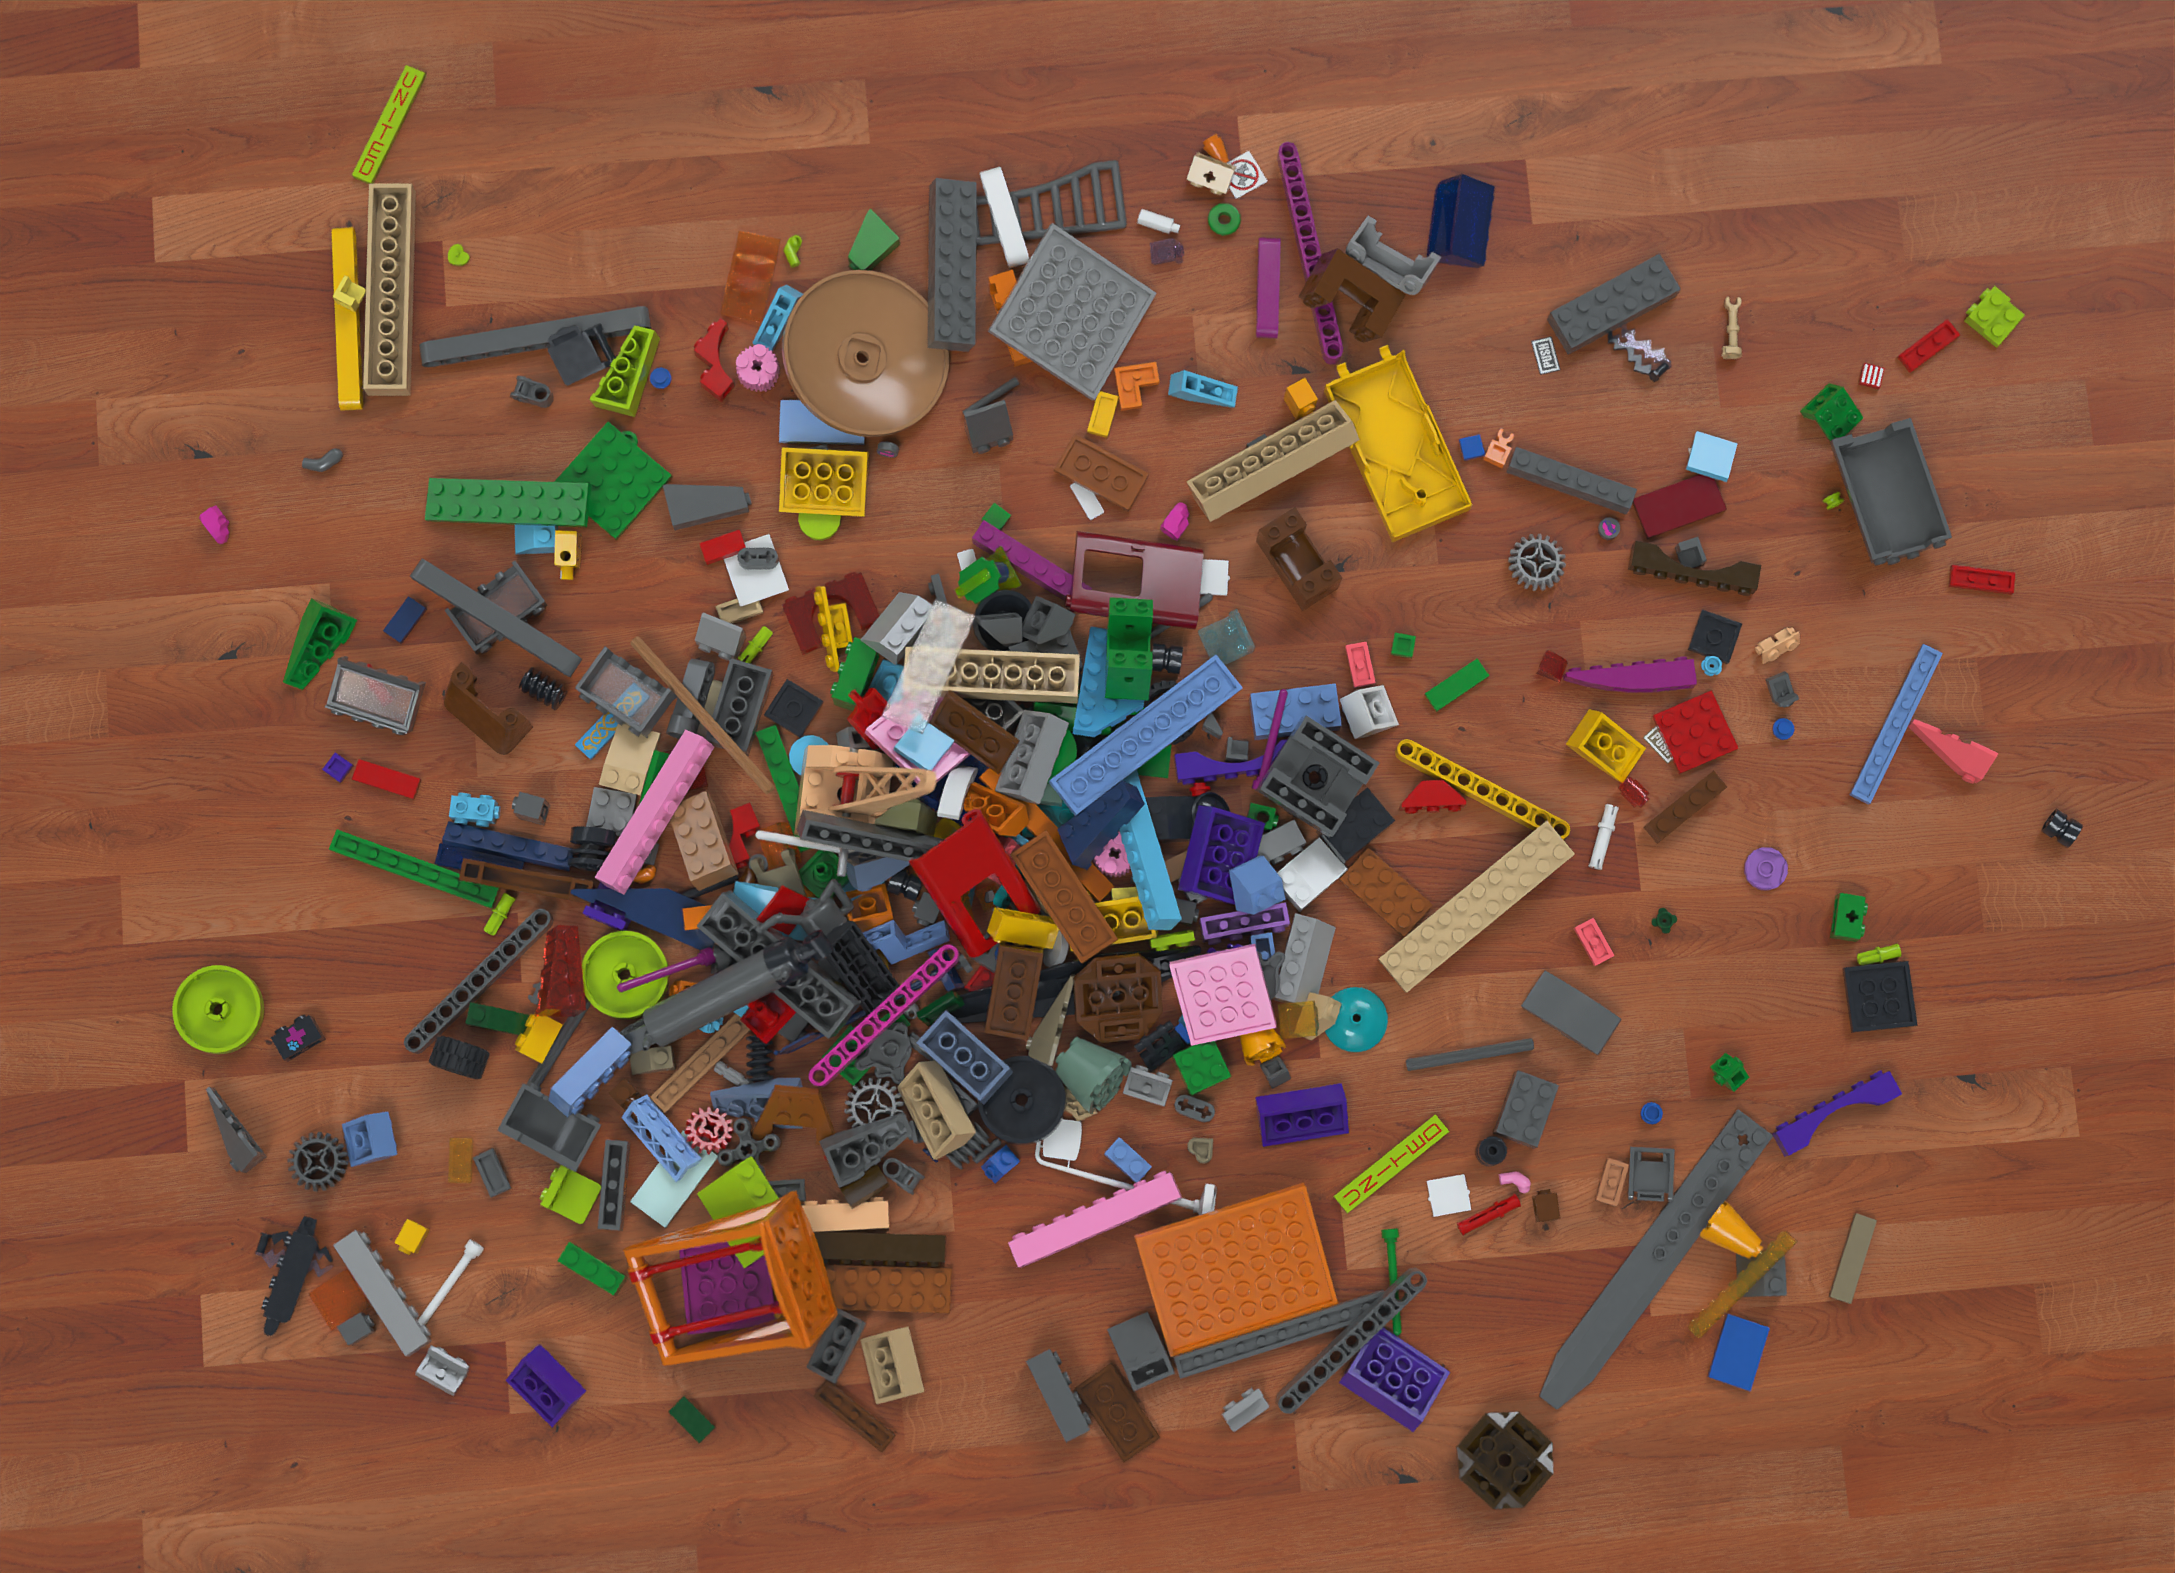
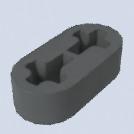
M769 547L743 548L737 556L739 565L748 570L773 569L779 562L776 550ZM770 554L772 559L770 562H766L764 558H767V555ZM746 555H750L752 559H749V562L746 563L744 558H746Z
M1188 1095L1179 1096L1174 1104L1175 1110L1180 1115L1203 1123L1211 1121L1215 1114L1214 1107L1211 1104ZM1184 1099H1187V1104L1194 1108L1193 1110L1186 1108L1185 1111H1182L1178 1102H1183ZM1204 1107H1208V1112L1211 1115L1206 1116L1204 1119L1201 1117L1202 1114L1195 1111L1196 1108L1204 1109Z

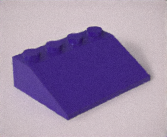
M1199 805L1178 890L1235 905L1229 870L1257 857L1265 823L1219 808Z
M1382 1328L1358 1350L1339 1383L1414 1432L1423 1422L1450 1372L1385 1328Z

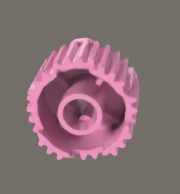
M761 344L754 345L753 347L749 346V349L745 348V351H741L742 355L739 354L736 359V371L743 387L750 388L751 391L755 389L756 392L758 390L766 392L767 389H771V386L774 387V382H777L776 378H779L780 368L773 351H769V348ZM760 366L762 370L757 371L754 368Z
M1118 832L1119 834L1114 840L1111 839L1105 845L1103 853L1100 856H1096L1093 860L1095 867H1098L1102 874L1105 873V876L1108 874L1110 877L1112 875L1114 877L1125 876L1126 872L1129 873L1131 869L1127 861V854L1120 832ZM1111 851H1118L1120 853L1118 854L1119 858H1110L1109 855H1111Z

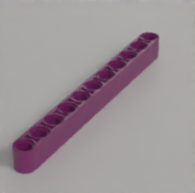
M1285 142L1279 147L1277 160L1306 283L1310 276L1309 271L1314 269L1321 257V250L1298 150L1293 143ZM1288 151L1292 156L1284 157L1282 153ZM1294 171L1297 176L1290 177L1287 175V172ZM1297 190L1301 193V196L1295 197L1291 192ZM1302 210L1306 215L1300 217L1296 214V211ZM1307 230L1311 235L1307 237L1302 236L1300 231ZM1312 250L1315 252V255L1307 256L1305 251ZM1331 302L1330 304L1311 309L1322 357L1327 364L1334 365L1341 359L1343 346L1333 302ZM1325 309L1329 315L1321 316L1318 311ZM1330 329L1333 335L1326 336L1323 330ZM1334 349L1338 352V355L1330 356L1327 351Z

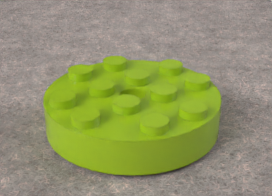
M633 931L613 932L597 940L587 951L580 971L582 989L589 1002L603 1014L616 1019L639 1018L643 1016L645 1009L662 1001L668 989L670 975L624 992H619L617 985L668 967V962L658 945L645 935ZM623 970H629L631 977L627 980H621L620 973Z
M223 965L208 966L189 975L178 988L172 1007L173 1020L181 1037L192 1047L206 1053L227 1054L247 1045L258 1033L264 1017V1001L256 983L245 973ZM222 1004L223 1010L220 1013L221 1015H215L214 1008Z

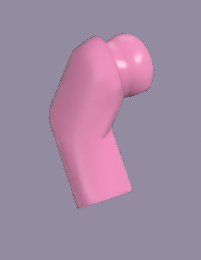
M1520 1172L1499 1174L1501 1185L1514 1183L1518 1186L1521 1193L1529 1192L1531 1182Z

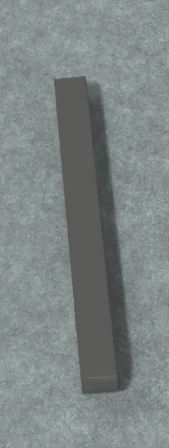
M640 306L426 341L419 344L422 366L435 367L545 349L550 347L548 339L551 335L557 333L560 328H568L572 325H577L582 332L601 323L604 328L602 332L605 338L629 335L634 325L651 329L648 307ZM595 335L589 336L591 341L597 340Z

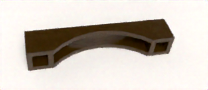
M1635 541L1631 548L1628 570L1633 571L1636 575H1646L1647 573L1654 575V578L1657 579L1672 578L1677 583L1686 584L1693 582L1698 587L1708 588L1713 586L1717 587L1719 591L1729 592L1734 590L1738 591L1740 595L1750 596L1758 589L1761 565L1740 561L1732 566L1717 570L1693 569L1672 560L1656 544Z

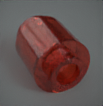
M1628 777L1618 787L1621 791L1620 794L1634 808L1636 806L1641 808L1650 800L1647 797L1650 793L1636 779L1633 780L1631 777Z

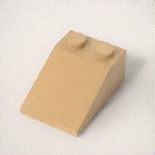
M618 724L603 766L599 785L641 796L653 751L657 750L661 733L651 731L648 734V738L641 734L637 737L628 730V725L623 724L621 726Z

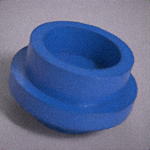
M656 368L650 375L651 384L657 389L668 387L671 383L670 372L665 368Z
M1786 718L1778 719L1773 724V734L1780 740L1789 739L1794 733V725Z
M1650 1102L1642 1107L1640 1114L1645 1123L1656 1124L1662 1119L1663 1111L1658 1104Z

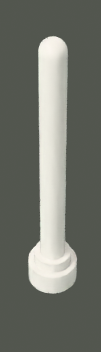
M766 831L756 832V838L761 840L836 852L838 855L840 852L839 847L801 840L800 837Z
M469 1239L465 1245L464 1256L418 1319L420 1326L426 1325L472 1258L475 1259L476 1256L479 1257L484 1248L478 1243Z

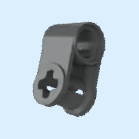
M517 376V384L514 392L510 394L511 398L541 408L549 407L553 403L554 397L547 385L523 376ZM540 393H547L544 399H538Z
M890 1158L884 1162L883 1172L885 1176L911 1195L914 1194L913 1190L920 1180L925 1178L922 1174L895 1158ZM891 1162H895L899 1166V1171L894 1175L889 1174L886 1170V1166ZM914 1176L912 1182L909 1185H907L910 1179Z

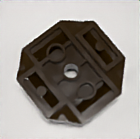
M1520 1412L1485 1413L1456 1446L1459 1479L1494 1510L1524 1508L1553 1475L1552 1441ZM1507 1454L1509 1463L1503 1467L1499 1464L1498 1460L1500 1455Z

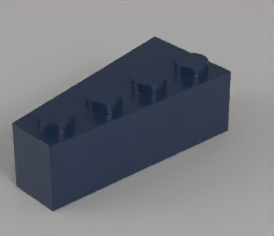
M1122 780L1057 829L1072 864L1088 870L1092 865L1091 861L1103 853L1105 845L1111 839L1114 840L1118 836L1119 829L1124 824L1127 825L1145 805L1136 786Z

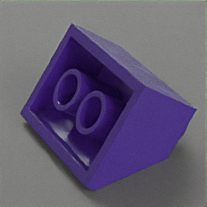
M540 1344L520 1361L506 1379L510 1386L551 1427L586 1392L581 1384Z

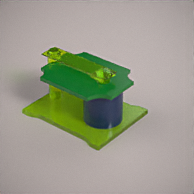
M1000 546L988 558L981 557L960 571L959 587L954 590L959 599L965 596L967 601L971 600L975 604H979L984 598L995 591L1011 590L1022 584L1004 549Z

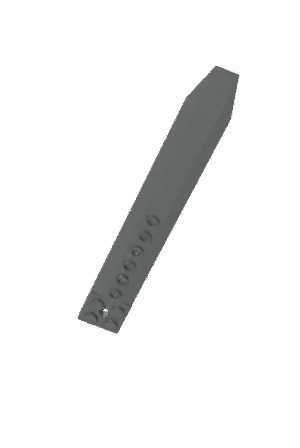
M1739 1109L1735 1111L1675 1192L1673 1202L1667 1203L1556 1353L1539 1394L1540 1398L1558 1410L1594 1380L1695 1243L1703 1228H1706L1710 1218L1720 1205L1726 1201L1742 1177L1773 1137L1772 1134ZM1738 1135H1740V1136L1746 1135V1136H1747V1138H1746V1140L1748 1141L1747 1145H1746V1144H1742V1145L1740 1146V1145L1738 1144V1143H1739V1139L1737 1138Z

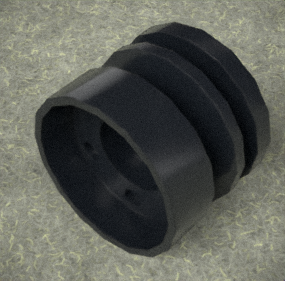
M572 827L570 842L578 845L579 848L569 850V855L578 858H568L567 864L580 870L598 872L609 855V852H606L605 849L613 848L616 844L617 832L597 827Z

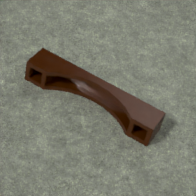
M465 858L462 861L459 880L463 882L590 904V902L572 895L570 891L572 889H593L594 885L593 881L527 871Z

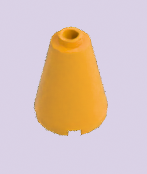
M1274 1028L1239 1035L1244 1060L1247 1065H1255L1254 1061L1260 1060L1261 1063L1266 1062L1282 1052L1281 1047L1286 1048L1284 1041Z
M1726 1201L1716 1210L1708 1221L1707 1227L1703 1228L1699 1235L1709 1242L1748 1259L1751 1256L1756 1258L1763 1249L1760 1245L1762 1240Z

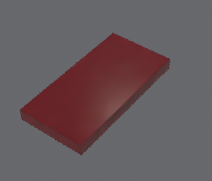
M1701 474L1636 497L1633 500V506L1647 539L1727 510L1715 479Z

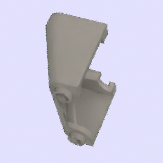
M1367 216L1350 240L1345 253L1409 295L1418 294L1430 280L1441 257L1432 252L1426 258L1418 255L1415 261L1379 242L1382 233H1377L1375 229L1377 220Z

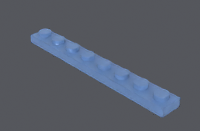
M1925 644L1921 645L1849 794L1850 796L1868 805L1871 803L1943 653Z

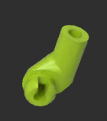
M798 235L790 237L784 247V253L791 268L800 265L796 254L802 244V239Z

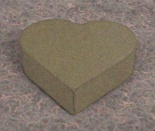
M1192 1138L1188 1142L1187 1149L1191 1154L1195 1155L1199 1163L1206 1164L1212 1159L1213 1139Z

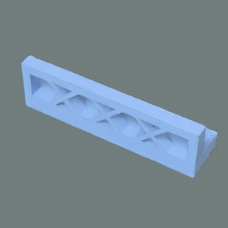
M648 1095L632 1101L621 1117L675 1182L680 1181L688 1169L698 1165L702 1160ZM633 1112L637 1116L638 1123H636L631 1117V1114ZM646 1129L650 1131L652 1139H649L646 1135ZM659 1145H662L665 1149V1155L660 1152ZM673 1161L681 1168L679 1172L674 1168Z

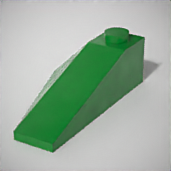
M311 598L302 616L283 682L303 690L320 671L322 664L334 656L333 652L340 644H344L349 639L357 619L326 603Z

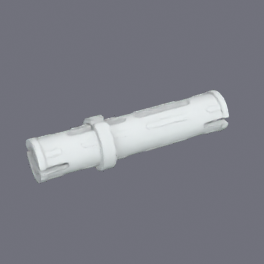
M1605 804L1602 821L1598 823L1599 831L1590 864L1588 865L1591 868L1594 867V869L1602 870L1611 833L1615 830L1614 822L1619 810L1617 806L1613 807L1614 805Z

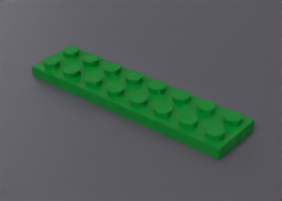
M429 478L425 520L428 522L587 527L592 485L589 483Z

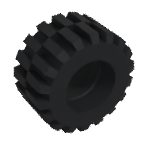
M437 1036L429 1063L437 1068L477 1080L482 1079L490 1053L483 1048L446 1036Z

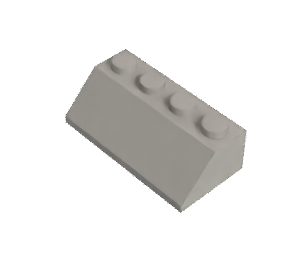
M1024 710L1014 736L1020 742L1003 768L995 791L1025 802L1040 804L1069 723L1050 713Z
M1295 913L1284 951L1285 961L1279 970L1280 988L1272 1000L1304 1008L1309 992L1319 994L1336 927L1318 919Z

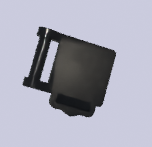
M601 323L582 332L577 325H572L568 328L563 327L549 337L550 347H548V352L565 385H570L602 369L611 367L610 364L617 358V355L614 356L602 332L604 328ZM595 335L607 360L601 362L589 336Z

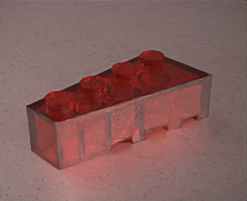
M557 925L546 934L543 955L544 967L541 970L540 978H542L541 988L538 990L537 999H539L535 1016L576 1017L586 1010L578 926Z

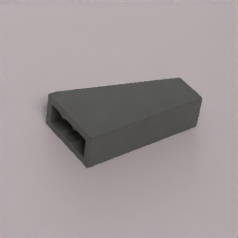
M663 485L674 530L748 513V505H752L749 492L744 493L743 487Z

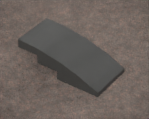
M1545 970L1521 1005L1524 1010L1540 1018L1542 1022L1558 1030L1563 1036L1598 1056L1622 1020L1590 997Z

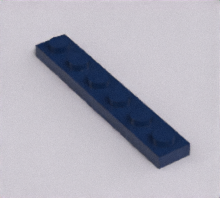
M448 821L442 838L443 844L564 871H570L571 866L567 864L568 858H574V856L569 855V850L573 848L464 824H455Z

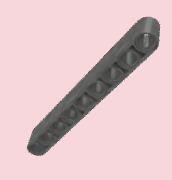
M421 558L411 573L410 577L414 581L564 675L571 678L582 661V658L428 561Z
M545 909L534 911L405 1037V1048L415 1054L424 1052L436 1040L437 1036H440L469 1008L470 1002L474 1003L553 925L551 914ZM543 914L547 915V922L544 925H538L537 918ZM531 930V938L526 941L522 940V932ZM514 945L516 952L512 956H507L506 948ZM499 961L500 968L497 971H491V962ZM483 976V985L476 987L474 985L475 978ZM463 991H467L468 999L465 1002H459L458 995ZM451 1007V1016L444 1018L442 1015L443 1009ZM430 1022H435L437 1026L433 1033H428L426 1030ZM419 1038L420 1046L412 1049L410 1045L412 1039Z
M1414 1267L1405 1271L1278 1392L1276 1403L1280 1410L1287 1414L1297 1410L1424 1289L1427 1284L1425 1274ZM1414 1274H1420V1281L1417 1284H1411L1410 1282ZM1397 1290H1404L1403 1298H1394ZM1388 1305L1387 1313L1383 1315L1378 1313L1380 1306ZM1371 1320L1372 1327L1368 1330H1363L1362 1324L1364 1321ZM1349 1336H1356V1342L1353 1345L1346 1344V1339ZM1333 1351H1340V1357L1337 1360H1330V1354ZM1323 1366V1374L1319 1376L1314 1375L1315 1368ZM1303 1381L1308 1382L1306 1390H1298L1299 1383ZM1291 1397L1292 1403L1289 1406H1283L1281 1404L1283 1398Z

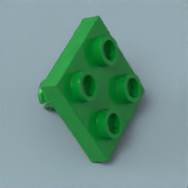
M818 850L799 870L802 883L818 899L830 880L836 879L842 885V889L850 882L847 874L845 877L837 876L839 858L830 851ZM835 892L832 893L831 898L836 896Z
M849 1025L821 1058L823 1059L855 1028ZM855 1040L849 1041L847 1050L849 1052L856 1051L858 1047ZM867 1048L857 1058L862 1056L867 1051ZM839 1055L832 1057V1067L840 1066L842 1062ZM857 1058L839 1073L853 1086L871 1069L870 1067L862 1071L858 1070L854 1064Z

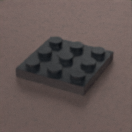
M1909 961L1842 968L1851 1033L1918 1026Z

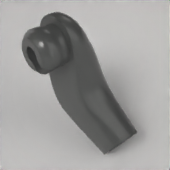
M333 448L322 458H304L302 467L317 472H324L341 461L343 453L340 449Z

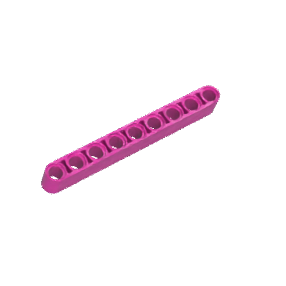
M952 945L942 946L809 1072L810 1082L819 1087L828 1085L957 964L960 958L958 950ZM947 950H953L955 953L951 961H945L943 958L944 952ZM931 965L938 966L939 971L935 976H929L927 973V969ZM921 980V990L913 991L911 989L912 982ZM905 995V1005L897 1006L895 1004L896 997ZM883 1010L890 1012V1018L886 1022H882L879 1019V1014ZM867 1025H872L874 1028V1033L870 1037H865L863 1034V1029ZM851 1040H855L858 1044L854 1052L847 1050V1044ZM839 1055L842 1060L840 1066L832 1067V1057ZM822 1070L825 1073V1079L817 1083L814 1076L816 1072Z

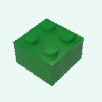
M1215 1041L1191 1046L1172 1056L1190 1096L1231 1078Z

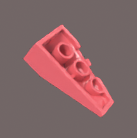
M1914 719L1908 725L1929 748L1968 783L1973 784L1974 782L1978 783L1981 781L1998 755L1997 752L1971 741V744L1964 743L1955 734L1943 735L1939 728Z

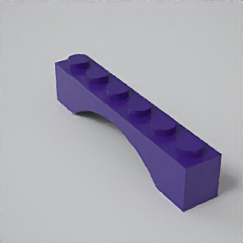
M1288 739L1281 740L1275 746L1271 765L1276 754ZM1198 752L1175 754L1174 763L1177 783L1182 782L1183 785H1192L1195 783V780L1203 779L1205 783L1217 781L1218 777H1225V780L1238 778L1240 774H1246L1247 777L1258 776L1264 755L1242 763H1225L1207 758Z
M1880 1070L1870 1075V1081L1864 1083L1861 1080L1852 1085L1851 1088L1853 1090L1845 1094L1843 1090L1832 1096L1833 1101L1827 1104L1825 1101H1822L1813 1106L1815 1111L1809 1114L1804 1111L1796 1115V1121L1788 1124L1786 1121L1776 1126L1777 1131L1772 1133L1784 1157L1808 1146L1818 1125L1835 1110L1852 1104L1880 1106L1902 1095L1890 1071L1883 1073Z

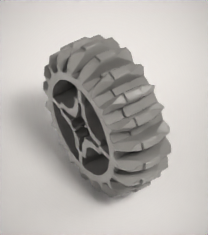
M1530 534L1528 540L1522 537L1521 543L1516 542L1514 544L1516 549H1511L1510 554L1514 557L1508 558V562L1512 563L1508 569L1516 571L1512 574V578L1519 577L1518 585L1523 581L1526 583L1524 585L1525 589L1532 585V590L1536 591L1539 585L1541 591H1544L1546 585L1551 588L1553 587V582H1559L1560 578L1558 576L1564 574V571L1560 568H1565L1566 563L1561 561L1565 559V554H1558L1562 551V547H1554L1557 543L1556 540L1549 543V536L1542 540L1541 534H1538L1536 539L1533 534ZM1535 547L1532 556L1521 557L1523 551ZM1543 549L1550 554L1552 560L1544 556ZM1536 556L1538 559V563H1540L1538 568L1536 566V562H1533ZM1521 564L1523 565V567H1527L1530 569L1531 576L1523 570ZM1553 568L1551 574L1539 578L1542 569Z
M872 1078L868 1079V1086L865 1085L863 1080L860 1081L863 1087L860 1090L854 1085L853 1089L857 1093L855 1095L851 1092L847 1094L853 1100L845 1101V1105L851 1106V1108L844 1110L846 1114L852 1113V1116L847 1118L848 1122L856 1121L852 1128L865 1125L858 1118L856 1108L868 1112V1123L876 1121L879 1114H891V1117L903 1113L902 1110H897V1107L903 1106L904 1103L896 1102L901 1097V1094H892L897 1088L893 1086L888 1090L889 1081H886L884 1086H881L880 1078L877 1079L876 1085H873ZM874 1090L869 1101H858L862 1094ZM881 1091L890 1097L892 1107H887L880 1103ZM876 1098L877 1106H880L881 1109L876 1110L872 1118L871 1109L868 1110V1107L865 1106L873 1105Z

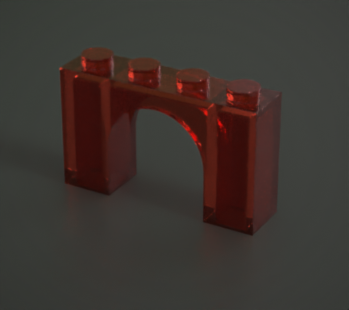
M851 572L845 575L843 580L838 582L832 580L824 584L827 600L839 599L849 604L862 631L870 628L873 622L879 618L880 615L861 572ZM815 588L806 591L805 595L799 598L797 596L790 597L782 604L802 655L822 648L813 625V614L818 607L814 600Z

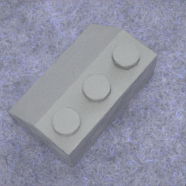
M899 592L861 638V641L896 665L904 656L905 647H911L934 619L936 608L918 595Z

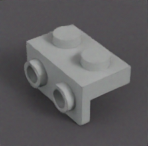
M1136 1065L1135 1068L1131 1067L1123 1094L1164 1107L1173 1081L1169 1079V1075L1157 1072L1156 1075L1148 1073V1068Z
M431 1345L428 1349V1354L416 1370L415 1375L454 1396L467 1377L469 1366L464 1360L448 1355L443 1348Z
M1251 1387L1241 1394L1243 1399L1237 1403L1233 1400L1223 1407L1225 1411L1221 1415L1232 1431H1237L1269 1408L1259 1388L1253 1390Z

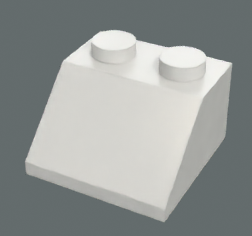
M1384 685L1359 689L1339 699L1355 739L1368 737L1399 725Z

